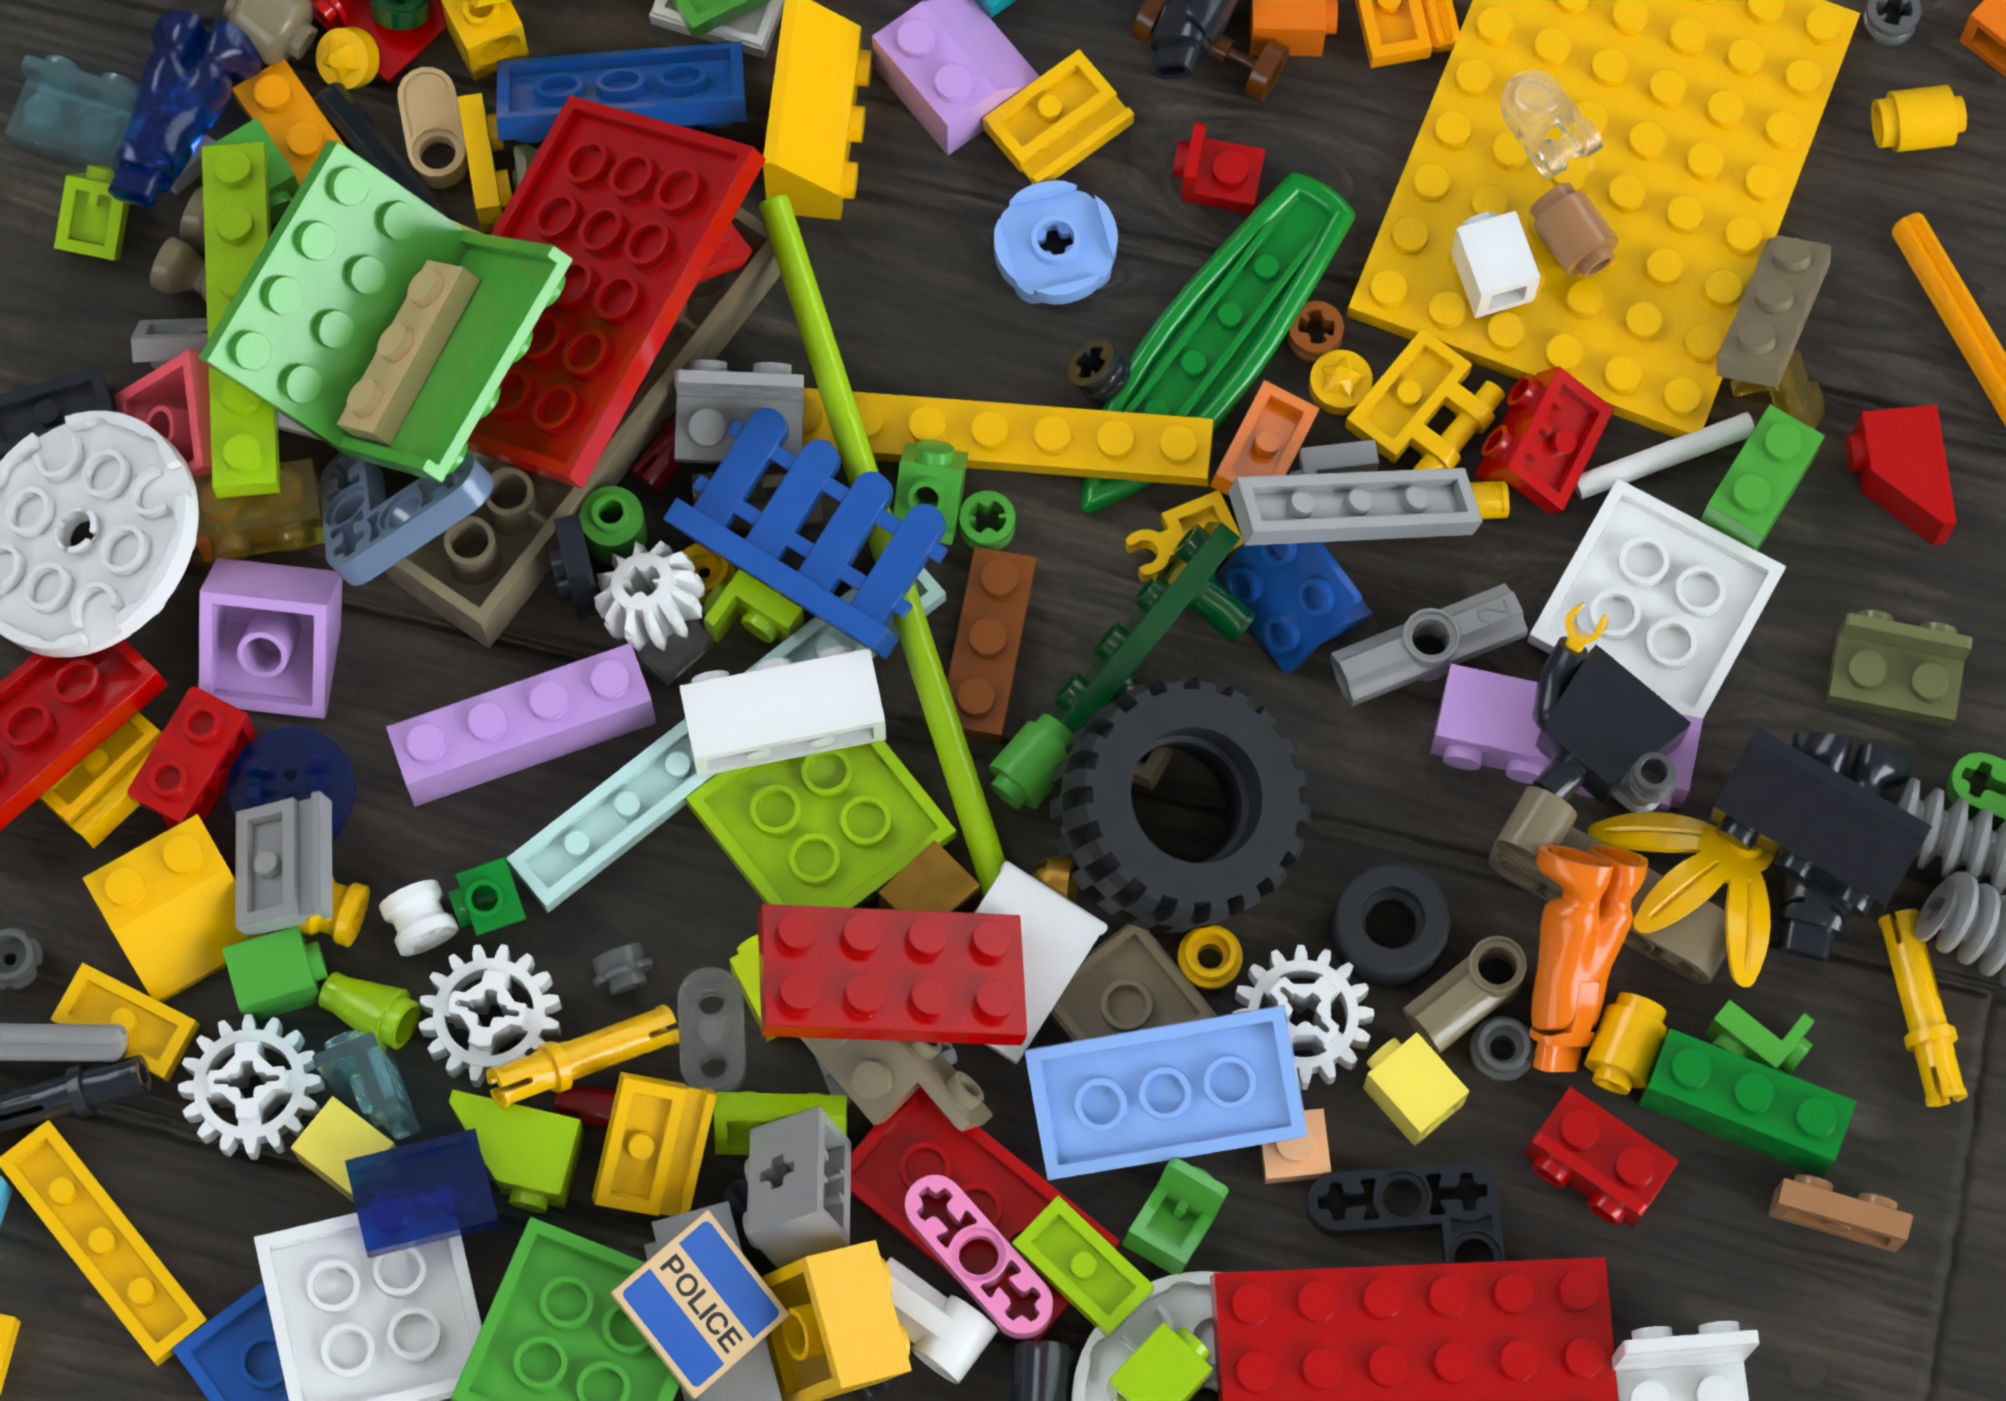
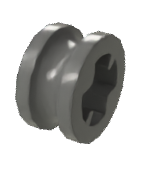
M1868 0L1862 16L1863 28L1866 34L1873 41L1884 46H1898L1907 42L1914 34L1922 13L1920 0ZM1886 5L1899 8L1897 16H1901L1898 25L1886 23V14L1878 15L1883 13Z

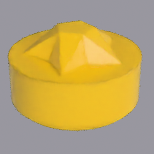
M358 27L336 28L328 31L320 39L316 49V65L326 83L339 82L346 89L360 88L370 83L377 74L380 62L379 50L372 36L365 30Z
M1333 350L1325 353L1315 362L1311 370L1309 380L1311 398L1321 410L1329 414L1338 416L1349 415L1371 390L1373 382L1372 371L1368 363L1355 352Z

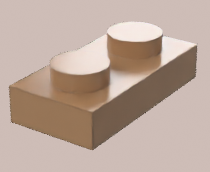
M1795 1175L1794 1180L1784 1178L1773 1193L1768 1213L1769 1217L1894 1253L1908 1240L1913 1215L1898 1211V1203L1890 1198L1872 1193H1860L1858 1199L1832 1192L1834 1185L1829 1181L1810 1175Z

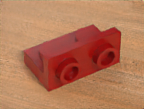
M1557 366L1538 372L1536 376L1527 374L1513 386L1507 398V404L1510 407L1500 426L1493 430L1485 440L1481 449V454L1484 458L1475 474V477L1482 482L1504 479L1548 514L1564 510L1614 410L1613 407L1563 368Z
M191 687L129 786L127 793L131 800L160 814L168 829L177 826L196 814L199 815L205 825L258 738V734L248 714L197 687Z
M1572 1087L1568 1088L1541 1129L1537 1131L1524 1153L1525 1156L1534 1161L1531 1168L1543 1180L1560 1189H1564L1566 1184H1568L1588 1198L1586 1206L1597 1217L1613 1226H1619L1623 1222L1632 1229H1634L1679 1163L1678 1159Z

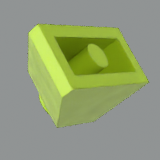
M452 1089L449 1103L454 1114L501 1193L510 1195L508 1203L514 1207L536 1213H546L548 1205L566 1208L585 1137L581 1120L513 1103L509 1107L501 1109L491 1098Z

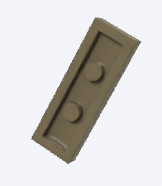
M1780 235L1768 239L1717 356V376L1775 388L1779 387L1830 266L1831 245Z

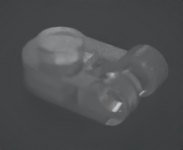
M1527 69L1514 74L1507 81L1500 100V113L1510 131L1545 178L1551 179L1567 169L1566 162L1579 155L1582 158H1587L1603 148L1601 136L1595 125L1587 117L1582 116L1559 82L1550 74L1541 70ZM1558 126L1564 136L1555 141L1547 138L1544 133Z

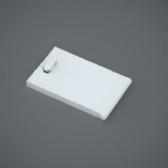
M1005 861L1000 868L1001 873L975 913L1020 915L1027 1037L1022 1046L985 1044L1017 1065L1097 938L1106 932L1108 925L1009 861Z

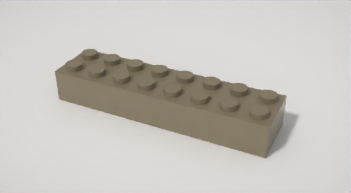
M739 207L731 223L752 249V253L744 266L696 284L583 489L467 449V453L472 454L494 479L493 489L489 497L473 513L385 570L388 580L489 649L552 569L546 544L559 541L554 519L580 514L584 500L593 491L606 486H617L631 465L635 463L662 428L661 423L664 419H669L676 410L675 370H689L690 360H715L780 277L781 273L764 222Z

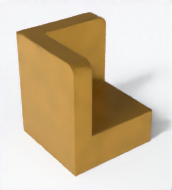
M934 840L878 892L880 909L968 913L980 902V884Z

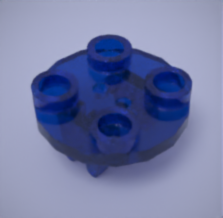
M287 726L264 732L243 748L231 766L227 796L232 816L236 820L237 811L277 802L290 797H296L297 801L311 798L312 792L321 791L332 801V840H334L345 829L346 820L353 810L357 786L351 762L334 740L315 729ZM289 773L297 774L293 781L286 780V776Z

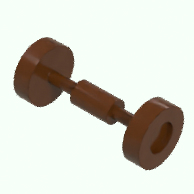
M1166 0L1144 1L1132 29L1133 38L1151 45L1154 29L1158 24ZM1222 34L1218 43L1211 45L1212 51L1209 56L1223 63L1229 58L1251 69L1252 72L1245 87V95L1261 103L1264 102L1284 69L1290 48L1272 39L1265 46L1259 58L1256 59L1235 48V41Z

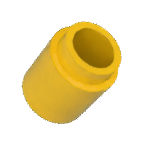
M1949 85L1889 91L1886 98L1874 99L1872 102L1871 124L1875 143L1878 148L1891 147L1895 153L1954 146L1958 133L1965 132L1967 126V113L1963 97L1961 95L1954 96Z
M1621 992L1617 994L1614 1004H1609L1605 1007L1596 1035L1584 1062L1586 1068L1594 1073L1592 1081L1596 1085L1610 1092L1622 1095L1629 1094L1631 1088L1641 1089L1646 1087L1667 1032V1027L1663 1024L1667 1012L1661 1005L1640 995Z

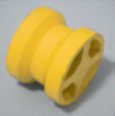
M332 875L333 917L323 919L320 915L306 918L305 924L298 925L301 932L310 936L322 932L331 935L335 944L347 948L350 947L360 931L367 911L370 897L369 886L357 882L349 886L336 883Z

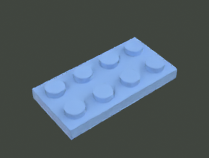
M1285 1005L1025 1050L1047 1180L1171 1160L1172 1157L1184 1158L1308 1136Z

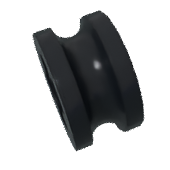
M1097 339L1083 345L1072 356L1067 367V377L1074 387L1080 389L1087 400L1093 403H1103L1115 397L1126 386L1130 377V365L1127 359L1119 354L1110 342L1104 339Z

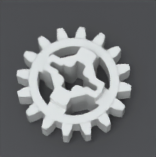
M480 944L474 945L473 961L464 964L455 954L449 956L453 972L448 977L432 972L429 978L438 991L437 996H421L419 1001L422 1010L433 1015V1017L419 1022V1028L423 1037H438L427 1048L431 1057L435 1061L449 1055L446 1071L452 1078L460 1075L465 1068L469 1069L473 1087L480 1088L485 1080L487 1069L495 1066L499 1067L529 1056L536 1052L538 1045L545 1043L543 1040L544 1036L553 1037L560 1036L561 1034L559 1022L547 1017V1015L562 1009L559 996L553 994L542 995L553 984L551 976L545 971L532 977L531 974L535 966L533 957L526 953L516 964L512 963L508 945L503 944L497 950L495 958H487ZM482 978V982L466 992H460L467 984ZM512 981L523 987L530 995L534 1009L527 1008L526 1004L513 1000L511 997L513 992L511 988ZM491 1005H499L503 1017H493L490 1027H483L478 1014L486 1015L489 1013ZM448 1023H453L455 1028L468 1031L470 1034L468 1051L453 1040L449 1033ZM515 1039L522 1040L511 1050L498 1054L501 1048Z
M1297 945L1292 961L1286 962L1283 955L1278 950H1274L1270 954V970L1268 972L1256 964L1249 968L1248 977L1255 987L1238 985L1235 994V1000L1248 1008L1233 1011L1232 1014L1259 1009L1262 1000L1267 1004L1266 1008L1285 1005L1293 1050H1312L1316 1054V1056L1311 1057L1294 1056L1300 1089L1307 1090L1312 1074L1319 1073L1323 1081L1330 1085L1335 1081L1336 1063L1350 1071L1356 1066L1358 1059L1350 1047L1367 1049L1371 1035L1358 1028V1026L1372 1023L1374 1009L1358 1006V1003L1367 997L1369 988L1366 983L1350 986L1348 980L1354 967L1350 962L1335 970L1329 966L1331 960L1330 950L1324 949L1317 961L1308 960L1305 946ZM1308 978L1316 980L1314 984H1293L1289 979ZM1338 999L1342 1003L1346 1018L1343 1034L1338 1031L1340 1026L1331 1019V1009ZM1307 1008L1314 1011L1315 1015L1312 1025L1307 1021H1303L1296 1027L1290 1022L1293 1010L1299 1014Z
M245 1014L242 1030L233 1031L231 1026L225 1020L218 1022L221 1038L213 1042L209 1038L200 1035L196 1041L204 1052L201 1059L184 1058L182 1062L184 1068L194 1076V1079L178 1084V1092L183 1098L195 1100V1102L189 1104L183 1110V1114L189 1123H198L205 1120L197 1132L198 1136L205 1144H208L220 1135V1150L226 1156L231 1157L238 1145L244 1144L250 1159L258 1160L261 1144L268 1142L278 1154L283 1153L285 1148L282 1136L289 1131L294 1136L299 1137L304 1131L299 1121L303 1114L316 1116L320 1112L319 1106L309 1098V1094L325 1090L324 1082L321 1076L307 1074L320 1062L313 1050L298 1054L305 1043L302 1034L298 1030H294L282 1038L283 1026L277 1018L272 1017L264 1030H260L252 1014ZM265 1048L282 1055L290 1063L292 1070H286L284 1066L272 1067L267 1062ZM235 1052V1055L221 1070H216L226 1057ZM258 1075L263 1085L255 1087L254 1097L245 1099L239 1089L248 1087L250 1076ZM211 1104H217L219 1107H232L236 1113L238 1126L229 1124L219 1118L214 1113ZM281 1104H287L286 1108L276 1118L268 1122V1118Z

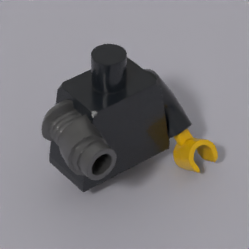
M1581 602L1573 607L1566 616L1565 629L1568 637L1562 636L1559 638L1538 675L1532 716L1541 731L1535 746L1551 762L1533 781V786L1545 789L1566 802L1582 786L1602 803L1615 798L1630 811L1647 813L1656 809L1660 802L1668 798L1676 788L1678 773L1675 765L1666 756L1683 742L1691 722L1597 644L1588 653L1585 647L1586 643L1598 639L1607 629L1609 622L1607 615L1604 614L1597 624L1596 631H1583L1577 623V615L1586 603Z

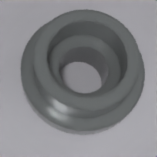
M1506 1016L1493 1017L1481 1023L1473 1033L1469 1046L1471 1061L1477 1071L1486 1078L1498 1082L1513 1081L1524 1075L1530 1068L1535 1054V1042L1529 1036V1029L1520 1021ZM1495 1041L1507 1042L1513 1049V1057L1505 1061L1496 1059L1490 1052V1045Z

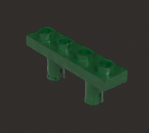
M1208 522L1204 528L1199 524H1195L1189 529L1174 548L1173 553L1179 559L1164 578L1156 573L1137 593L1133 603L1139 609L1124 627L1119 623H1115L1099 640L1093 650L1099 658L1083 677L1078 672L1075 673L1058 691L1053 702L1059 708L1052 717L1060 721L1074 734L1088 723L1087 719L1098 710L1127 691L1141 685L1134 678L1136 674L1135 669L1180 613L1188 608L1230 642L1237 640L1251 624L1256 614L1219 584L1214 577L1217 567L1241 538L1222 522Z

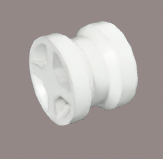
M423 880L410 884L389 895L379 905L385 922L395 926L397 935L394 942L401 956H412L431 950L448 941L459 930L453 914L444 912L440 904L443 893L437 880Z

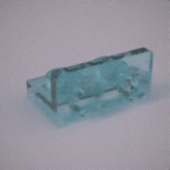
M25 55L20 67L27 80L5 131L8 141L82 165H102L126 172L131 160L129 149L139 141L150 114L137 85L130 79L116 73L105 72L102 77L80 71V68L75 63L60 56L46 55L45 59Z
M360 1030L342 1033L325 1043L326 1050L312 1056L316 1070L337 1094L353 1089L362 1113H368L374 1127L383 1124L396 1140L421 1131L396 1060L374 1032L365 1035Z

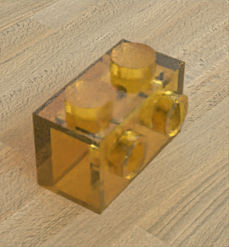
M312 458L279 463L281 493L216 498L212 487V474L193 477L199 508L196 544L204 561H215L216 558L240 560L248 555L278 550L298 551L311 545L325 543L319 485L320 478Z

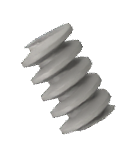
M1911 777L1907 781L1896 806L1933 826L1917 855V867L1924 869L1936 856L1942 857V878L1946 879L1960 866L1966 868L1967 873L1977 879V882L1984 876L1989 877L1990 885L2001 895L2006 889V820L1993 831V811L1984 807L1969 821V801L1961 797L1945 811L1944 790L1938 787L1934 788L1923 800H1920V780Z
M1956 872L1942 881L1924 903L1914 926V936L1917 940L1925 942L1937 933L1935 947L1943 954L1951 952L1959 944L1957 959L1960 963L1970 965L1980 957L1978 969L1980 973L1990 977L2001 969L2000 982L2006 987V895H1999V892L1988 883L1978 884L1977 879L1967 872Z

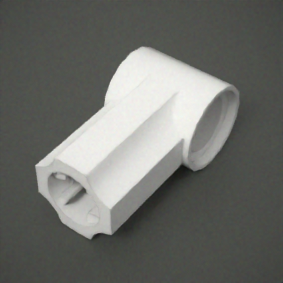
M890 1257L886 1262L892 1277L890 1293L898 1322L907 1331L910 1345H912L911 1351L936 1373L954 1384H959L997 1333L996 1326L965 1301L953 1295L947 1298L911 1270Z

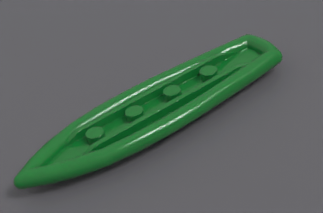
M1290 173L1215 251L1155 321L1128 359L1130 377L1126 386L1115 397L1105 401L1102 410L1213 419L1214 432L1253 385L1306 304L1355 220L1356 214L1353 208L1339 193L1327 184L1301 173ZM1083 477L1081 509L1084 513L1091 514L1132 496L1154 482Z

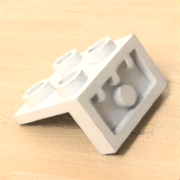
M1717 1321L1699 1325V1334L1673 1336L1672 1327L1669 1326L1645 1327L1631 1331L1632 1340L1623 1341L1612 1356L1613 1370H1616L1618 1401H1749L1744 1361L1759 1345L1758 1330L1740 1331L1739 1322Z

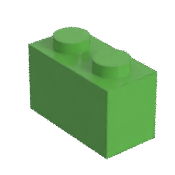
M1770 404L1707 504L1700 522L1758 551L1812 464L1825 435Z

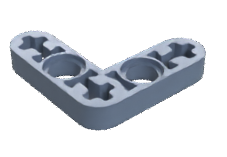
M340 452L325 467L320 476L319 483L325 552L328 564L353 586L362 585L372 580L478 509L486 501L493 489L494 479L492 475L472 454L466 453L459 467L451 474L446 475L442 483L420 477L389 499H386L385 480L382 469L378 465L347 457Z

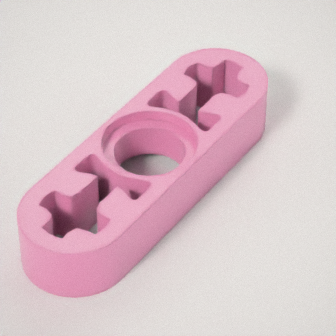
M929 1175L917 1180L910 1187L905 1198V1214L910 1228L1002 1332L1016 1339H1029L1042 1333L1050 1323L1053 1311V1299L1047 1285L954 1181L941 1175ZM927 1193L934 1199L941 1198L944 1194L950 1198L947 1203V1213L958 1227L961 1226L965 1217H969L974 1223L961 1229L954 1236L948 1248H945L939 1241L949 1237V1230L935 1216L928 1218L926 1221L919 1217L923 1212L921 1197ZM975 1239L986 1240L996 1248L998 1262L990 1272L975 1275L962 1267L959 1261V1254L962 1247L969 1241ZM1009 1266H1012L1018 1272V1274L1009 1277V1285L1023 1298L1031 1293H1034L1039 1298L1034 1307L1038 1317L1031 1322L1023 1315L1015 1320H1011L1007 1316L1011 1309V1302L1000 1287L996 1289L992 1297H988L983 1291L997 1284L1004 1277Z

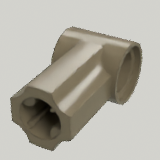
M1503 936L1487 937L1477 943L1466 959L1404 1007L1403 1014L1410 1022L1413 1030L1439 1055L1496 1008L1512 1002L1521 992L1527 970L1526 955L1521 946L1510 938ZM1497 958L1504 960L1510 965L1514 976L1504 984L1495 985L1482 978L1478 967L1488 959Z

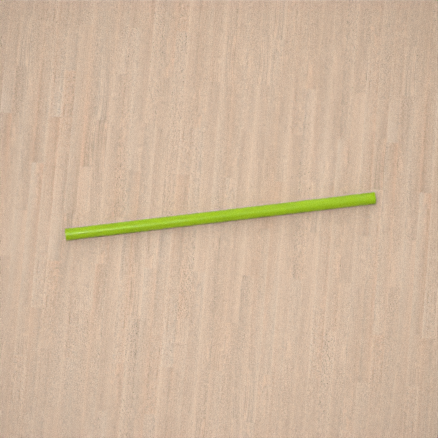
M774 196L759 204L760 212L851 488L860 475L866 472H878V468L789 196ZM889 506L886 511L892 514L891 508ZM876 526L868 539L875 564L893 537L892 534L879 526ZM914 582L904 597V600L913 605L907 617L903 619L895 613L892 617L983 897H985L1001 873L1000 868L1006 860Z

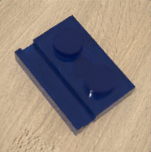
M476 1128L345 1160L368 1258L499 1226Z

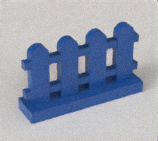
M762 408L752 414L746 425L735 419L727 433L736 440L713 477L709 480L700 474L692 486L695 491L701 494L695 505L692 507L676 497L663 519L681 534L736 568L743 570L865 648H870V651L887 660L900 639L886 627L894 613L903 619L907 617L913 607L911 603L904 600L909 589L929 558L940 564L948 552L946 547L939 544L946 532V520L943 514L933 505L919 504L908 512L903 521L886 511L893 500V487L878 472L863 473L855 480L850 489L839 483L834 478L840 469L841 457L837 449L825 440L809 442L804 446L798 457L782 448V445L788 437L789 426L786 419L775 409ZM774 462L787 470L788 473L763 512L748 504L747 500L770 464ZM825 493L841 504L816 543L813 544L800 536L799 532ZM737 517L753 526L745 539L729 530ZM876 526H879L892 534L893 537L867 577L852 568L851 565ZM789 549L806 558L798 571L781 562ZM841 581L858 590L850 604L834 595Z

